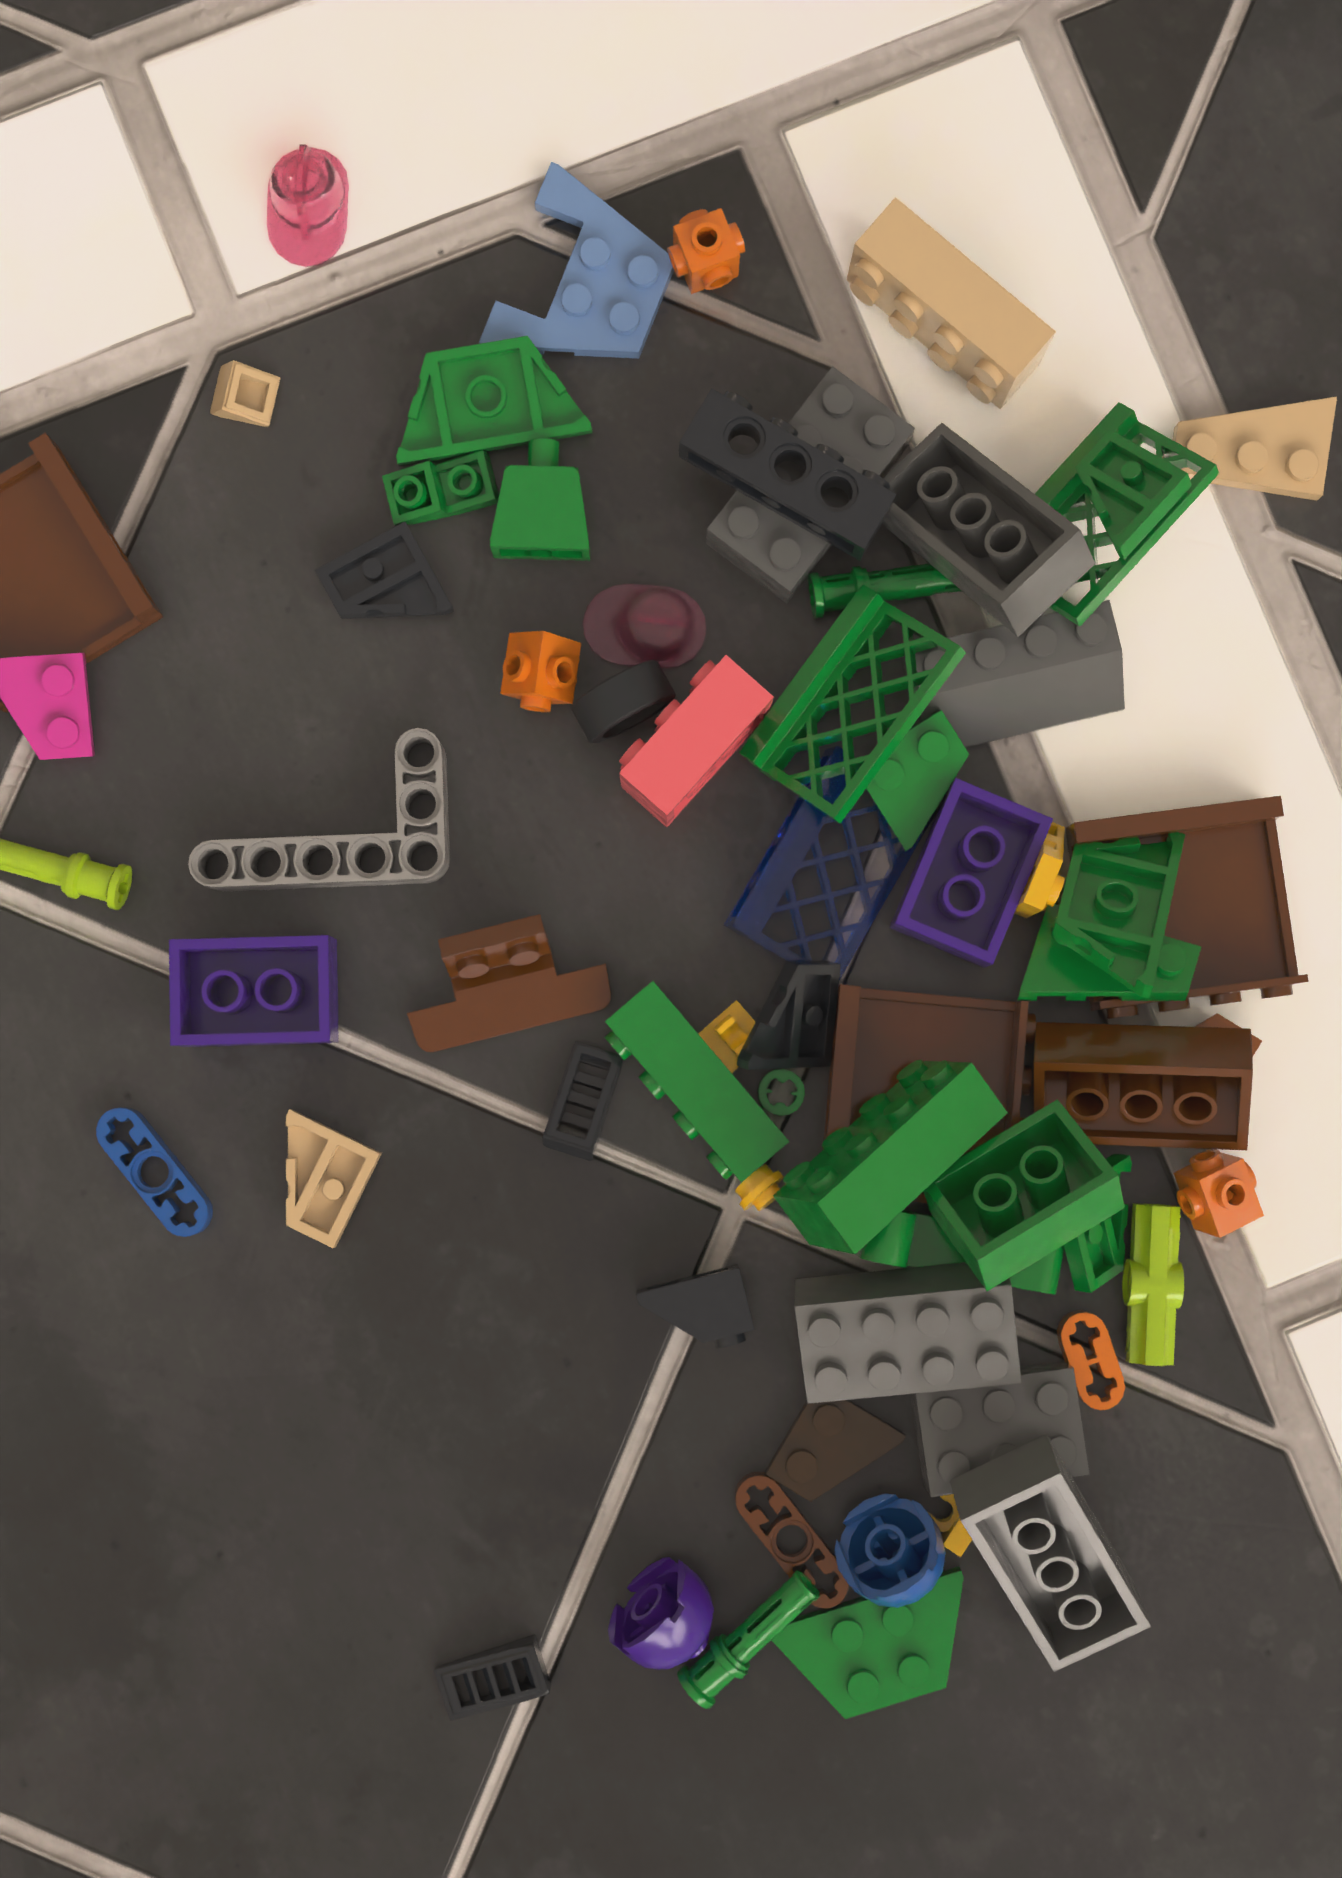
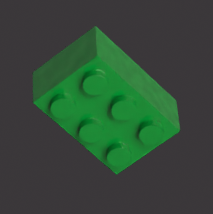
M1058 1099L960 1157L924 1190L930 1213L986 1291H989L1125 1208L1118 1174Z

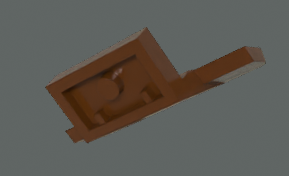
M538 914L438 939L441 957L451 978L456 1001L409 1012L407 1016L418 1046L426 1052H436L602 1010L608 1006L611 1000L608 970L605 963L557 975L547 933L541 915Z

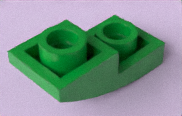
M484 450L437 465L426 461L382 476L395 526L403 522L411 525L467 513L495 505L499 499L490 456Z

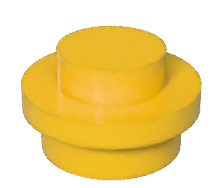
M764 1164L735 1189V1192L742 1199L739 1205L744 1211L753 1205L759 1212L775 1200L773 1195L780 1189L778 1184L784 1176L779 1170L773 1172L767 1164Z

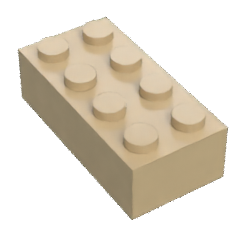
M895 197L854 244L847 275V281L850 283L852 293L868 306L875 304L889 316V323L899 334L908 339L915 337L928 348L927 354L937 366L945 371L953 369L967 381L966 387L970 393L982 403L989 404L992 402L1001 409L1041 363L1056 331L898 198Z

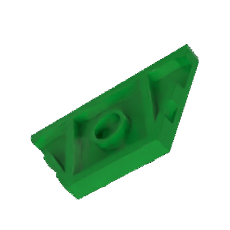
M528 336L504 339L425 354L419 375V385L416 395L412 399L408 413L409 419L401 447L398 448L396 459L399 466L468 455L480 450L486 452L527 445L529 440L536 438L556 440L591 434L592 426L589 419L576 405L565 386L549 368L541 353Z
M1180 832L1168 833L1166 842L1142 845L1138 837L1118 839L1108 844L1101 842L1075 844L1052 936L1140 997L1149 999L1154 986L1185 834Z
M959 1566L943 1571L934 1588L919 1601L899 1608L879 1606L861 1596L839 1603L831 1608H823L797 1616L771 1641L844 1719L947 1687L964 1580L962 1571Z

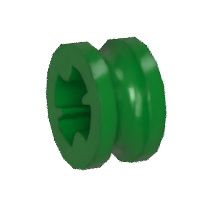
M786 1069L773 1070L767 1073L759 1082L757 1090L758 1100L762 1107L771 1114L778 1116L789 1115L797 1111L803 1103L805 1096L804 1084L800 1077L792 1071ZM776 1079L780 1083L790 1080L793 1083L795 1092H790V1095H794L795 1098L790 1105L786 1106L783 1102H777L772 1105L769 1102L766 1093H772V1090L767 1089L771 1080Z

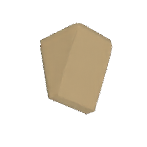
M234 360L222 365L217 379L210 414L268 427L271 421L280 377Z

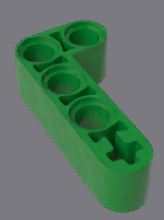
M907 1210L899 1213L855 1254L864 1260L907 1268V1266L922 1267L965 1262L932 1215ZM1064 1245L1010 1277L1011 1287L1056 1295Z

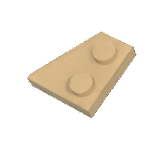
M289 1109L286 1115V1126H288L286 1226L331 1248H335L382 1153L293 1109Z

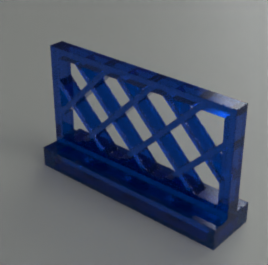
M839 746L827 748L820 758V767L844 761L843 749ZM845 774L822 780L823 799L832 805L846 787ZM811 783L805 784L811 790ZM798 796L724 926L741 936L747 937L785 961H812L807 942L834 935L838 951L835 963L841 964L840 980L937 810L930 817L913 847L905 851L904 847L901 846L897 855L894 844L900 841L897 837L892 838L889 824L875 802L872 806L849 811L842 821L849 849L823 856L818 834L824 824L834 822L835 820ZM876 811L883 840L857 847L850 817ZM885 846L889 869L883 878L866 882L859 853ZM810 847H812L814 858L803 861ZM850 855L857 885L831 891L824 862ZM816 864L823 894L796 900L792 878L799 868ZM878 886L870 899L868 888ZM786 891L788 903L777 905ZM859 891L864 908L863 914L858 922L840 926L833 897ZM825 900L832 929L805 935L798 907ZM790 909L797 938L778 943L761 933L772 913ZM853 930L846 943H844L842 933ZM799 944L802 957L787 947Z

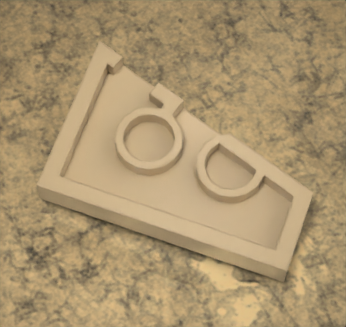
M1337 397L1180 421L1174 427L1172 440L1217 465L1219 475L1210 484L1317 501L1323 496ZM1188 467L1182 468L1183 471L1188 473L1190 480L1197 473Z

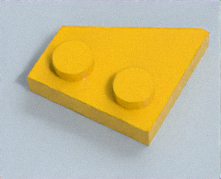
M1054 822L1051 823L1014 914L1028 918L1044 911L1048 905L1053 907L1065 881V877L1058 875L1063 863L1065 827Z

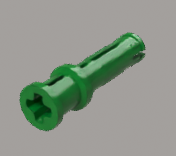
M929 563L867 572L866 568L854 566L848 573L820 576L817 572L808 574L809 600L815 619L823 618L825 612L844 610L862 584L877 592L884 601L963 592Z
M796 1570L789 1580L764 1603L758 1606L728 1636L725 1634L715 1636L709 1643L710 1649L691 1667L683 1666L677 1672L678 1680L687 1694L701 1707L710 1709L716 1702L715 1696L735 1677L742 1679L748 1674V1669L750 1668L749 1660L776 1635L781 1633L814 1600L816 1601L820 1598L819 1591L812 1581L801 1571Z

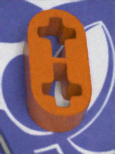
M1077 1310L1066 1314L1059 1322L1057 1338L1064 1361L1074 1367L1078 1398L1093 1409H1111L1123 1398L1125 1383L1108 1330L1103 1321L1091 1312ZM1079 1321L1088 1328H1095V1334L1088 1337L1092 1355L1086 1356L1081 1344L1070 1342L1069 1335L1076 1332L1075 1323ZM1095 1363L1100 1375L1112 1379V1384L1105 1387L1106 1396L1103 1398H1099L1094 1392L1086 1391V1386L1093 1383V1376L1089 1365Z

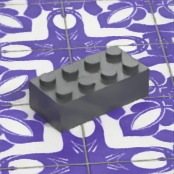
M833 366L788 423L798 431L799 435L797 437L813 447H816L817 444H824L842 455L844 458L843 464L860 474L863 470H868L882 478L887 475L907 449L915 430L914 426ZM785 461L775 467L777 475L786 481L797 480L803 475V470L795 462ZM837 487L827 488L821 493L823 501L831 507H842L849 502L847 494ZM737 490L707 528L706 544L785 604H788L808 578V574L814 570L832 546Z
M944 423L939 424L884 477L890 484L889 490L897 494L891 510L883 521L884 526L1017 637L1095 565L1084 536L1077 526Z
M962 1262L795 1279L794 1307L807 1404L1022 1383L1010 1278L986 1291L967 1263Z
M1047 1434L949 1480L962 1524L1054 1672L1151 1627L1134 1581Z

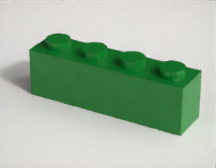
M654 981L649 983L605 1021L612 1030L605 1036V1039L624 1061L632 1054L639 1061L645 1071L638 1078L657 1100L661 1099L665 1094L679 1109L672 1118L691 1140L699 1134L713 1149L706 1158L725 1180L734 1174L742 1183L790 1142Z

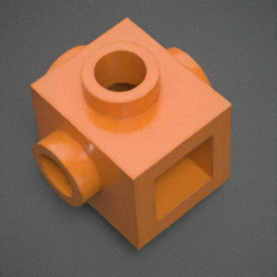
M722 208L709 213L706 209H700L681 218L679 224L673 226V246L668 247L667 250L676 276L681 277L684 275L691 294H694L704 289L713 290L728 284L733 278L738 277L740 254L745 252V245L735 222L727 223Z
M546 631L509 633L506 658L503 663L500 694L520 699V708L535 712H550L551 705L573 704L582 643Z
M1217 1149L1206 1150L1192 1156L1189 1159L1190 1165L1173 1173L1179 1187L1177 1191L1179 1206L1184 1214L1190 1218L1195 1230L1221 1238L1264 1216L1254 1189L1257 1186L1255 1174L1243 1158L1221 1153Z

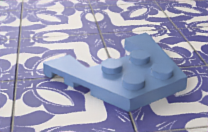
M551 162L536 198L535 210L582 229L546 318L543 319L495 301L479 344L528 336L541 354H544V351L574 352V356L639 359L674 272L669 255L559 164Z

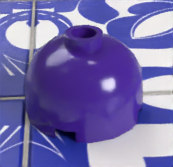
M670 1557L662 1558L647 1566L627 1587L630 1592L636 1593L628 1601L625 1609L618 1603L616 1604L608 1627L609 1640L627 1657L644 1668L670 1669L697 1657L705 1649L709 1640L714 1607L707 1585L679 1559L678 1563H676Z

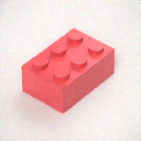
M727 655L717 665L711 660L705 663L689 684L692 688L689 691L690 695L684 702L680 704L676 699L671 701L654 722L657 725L654 730L656 733L647 743L641 738L637 739L619 760L622 764L619 773L621 787L666 827L673 822L753 733L771 709L774 696Z

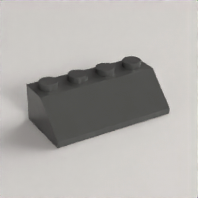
M1110 600L1103 601L1080 627L1055 612L1040 616L1019 637L1004 625L948 637V639L960 645L966 654L916 720V724L941 709L961 742L967 748L1123 711L1125 709L1123 653ZM937 647L916 652L917 673L933 669L945 652ZM902 656L900 660L904 676H907L905 656Z

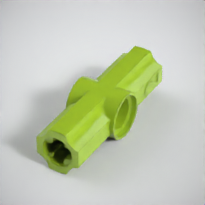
M1132 1203L1130 1259L1125 1261L1122 1277L1123 1301L1125 1306H1128L1125 1361L1128 1363L1148 1366L1174 1365L1176 1309L1181 1307L1184 1297V1270L1182 1263L1178 1262L1181 1207Z

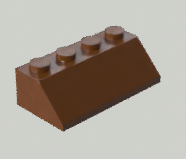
M1036 1022L1034 1113L1058 1099L1092 1143L1097 1145L1247 1151L1253 1079L1252 1035L1250 1028Z

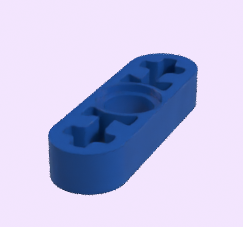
M114 1108L104 1113L96 1127V1136L99 1144L165 1228L172 1234L181 1237L192 1236L205 1230L210 1224L213 1215L210 1199L139 1111L132 1108ZM115 1119L120 1122L132 1121L134 1127L129 1131V1135L137 1146L144 1145L147 1140L152 1145L151 1148L136 1154L130 1163L126 1159V1155L135 1152L127 1141L119 1140L114 1142L111 1137L116 1131V1127L113 1124ZM152 1156L163 1159L169 1169L167 1180L159 1187L149 1186L141 1176L143 1163ZM179 1180L184 1185V1188L175 1192L183 1203L187 1204L195 1201L199 1207L194 1212V1217L197 1220L195 1225L189 1221L177 1222L175 1216L179 1214L180 1208L172 1198H167L163 1204L158 1199L159 1195L172 1190Z

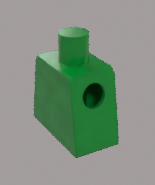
M548 438L531 439L528 444V465H509L505 467L490 537V548L493 558L590 561L591 553L579 470L576 467L559 466L558 441Z

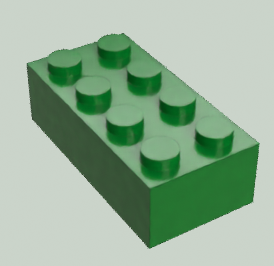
M916 1060L910 1063L898 1073L896 1078L899 1082L886 1094L880 1093L863 1104L859 1110L861 1116L848 1128L842 1127L830 1134L821 1145L824 1150L810 1162L806 1161L798 1164L785 1175L783 1179L785 1185L773 1197L809 1245L856 1254L1008 1113L972 1062Z

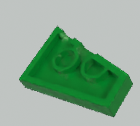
M1054 904L1053 907L1048 905L1018 996V1001H1037V996H1065V1001H1085L1087 996H1118L1121 1001H1185L1201 946L1164 936L1150 998H1143L1052 936L1059 905Z

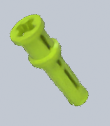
M0 838V870L61 886V891L67 897L77 899L81 895L107 902V906L114 910H120L124 905L132 883V868L130 865L119 864L118 867H112L92 861L86 853L79 852L66 857Z

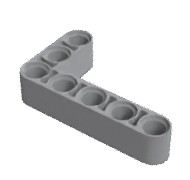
M410 729L398 739L395 747L397 833L209 840L197 845L190 854L188 863L190 874L195 881L203 886L222 892L436 882L445 875L450 862L447 758L445 749L435 734L427 729ZM419 743H428L433 746L434 757L429 764L423 767H413L409 764L408 753L413 746ZM420 794H430L435 797L436 807L432 815L424 819L412 817L409 808L413 798ZM422 845H432L437 849L438 854L435 865L426 871L415 870L411 863V857L415 849ZM371 847L382 848L385 853V863L382 868L374 873L363 872L360 867V857L363 852ZM320 849H329L333 856L330 870L322 875H312L308 866L312 853ZM277 851L281 860L277 873L270 877H261L257 870L258 859L265 852ZM224 853L228 859L226 873L218 879H210L205 870L206 862L212 855Z

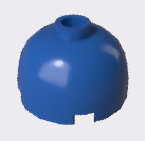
M881 1494L864 1500L848 1513L843 1522L846 1528L841 1535V1541L839 1542L836 1539L834 1551L838 1570L857 1594L879 1606L899 1608L919 1601L934 1588L943 1572L946 1551L938 1525L920 1503L914 1500L898 1498L896 1494Z

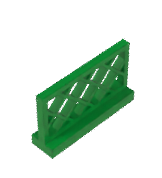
M1118 402L1035 493V495L1070 522L1086 519L1087 536H1084V539L1095 561V565L1076 582L1090 580V591L1075 606L1065 600L1062 595L1050 608L1080 627L1219 475L1217 465L1139 422L1133 409ZM1110 429L1139 446L1144 442L1156 449L1157 456L1180 469L1188 467L1197 473L1191 479L1192 486L1125 560L1120 557L1117 561L1098 564L1097 547L1112 545V542L1107 532L1096 534L1095 517L1099 516L1078 476L1075 466Z
M862 584L739 753L760 772L773 781L776 780L840 824L966 652L960 645L887 603L877 592ZM895 622L902 626L904 643L879 649V639L890 624ZM913 634L917 635L920 638L914 640ZM934 647L945 652L933 669L917 673L916 652ZM905 656L907 676L883 682L881 662ZM870 666L872 685L849 692L848 681L857 669ZM908 689L909 702L901 712L886 715L884 695ZM873 698L875 719L852 725L850 704ZM839 708L841 728L818 734L817 723L826 711ZM877 731L878 744L869 755L855 758L853 737ZM842 741L844 761L820 767L819 746ZM808 750L810 770L790 776L783 772L795 753ZM845 774L846 787L832 805L823 799L822 780ZM811 783V790L804 786V784Z

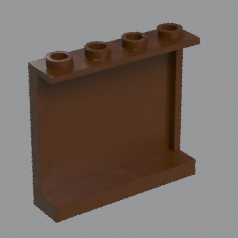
M45 432L28 443L34 454L0 474V658L85 652L87 664L163 618V615L60 447ZM0 698V710L7 713L8 709Z
M1281 795L1074 822L1065 828L1070 861L1075 844L1091 842L1108 844L1118 839L1138 837L1142 845L1166 842L1168 833H1184L1185 839L1164 936L1201 946L1185 1001H1121L1118 996H1089L1091 1011L1106 1009L1107 1019L1139 1015L1138 1005L1156 1002L1158 1003L1159 1012L1189 1009V998L1209 996L1210 1006L1242 1002L1241 991L1260 989L1262 999L1293 995L1292 985L1309 982L1308 974H1298L1276 826V819L1284 816Z
M840 984L838 988L831 1066L829 1067L823 1141L834 1131L842 1127L848 1128L861 1116L859 1110L863 1104L880 1093L886 1094L899 1082L896 1078L898 1073L916 1060L972 1062L1008 1112L963 1155L1024 1120L1026 1117H1020L1021 1096H1029L1032 1081V1068L1030 1065H1024L1025 1044H1033L1036 1030V1015L1028 1013L1029 1001L1013 1002L868 989L861 988V986ZM924 1191L912 1202L927 1203Z

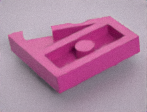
M85 652L0 658V698L39 760L94 756Z

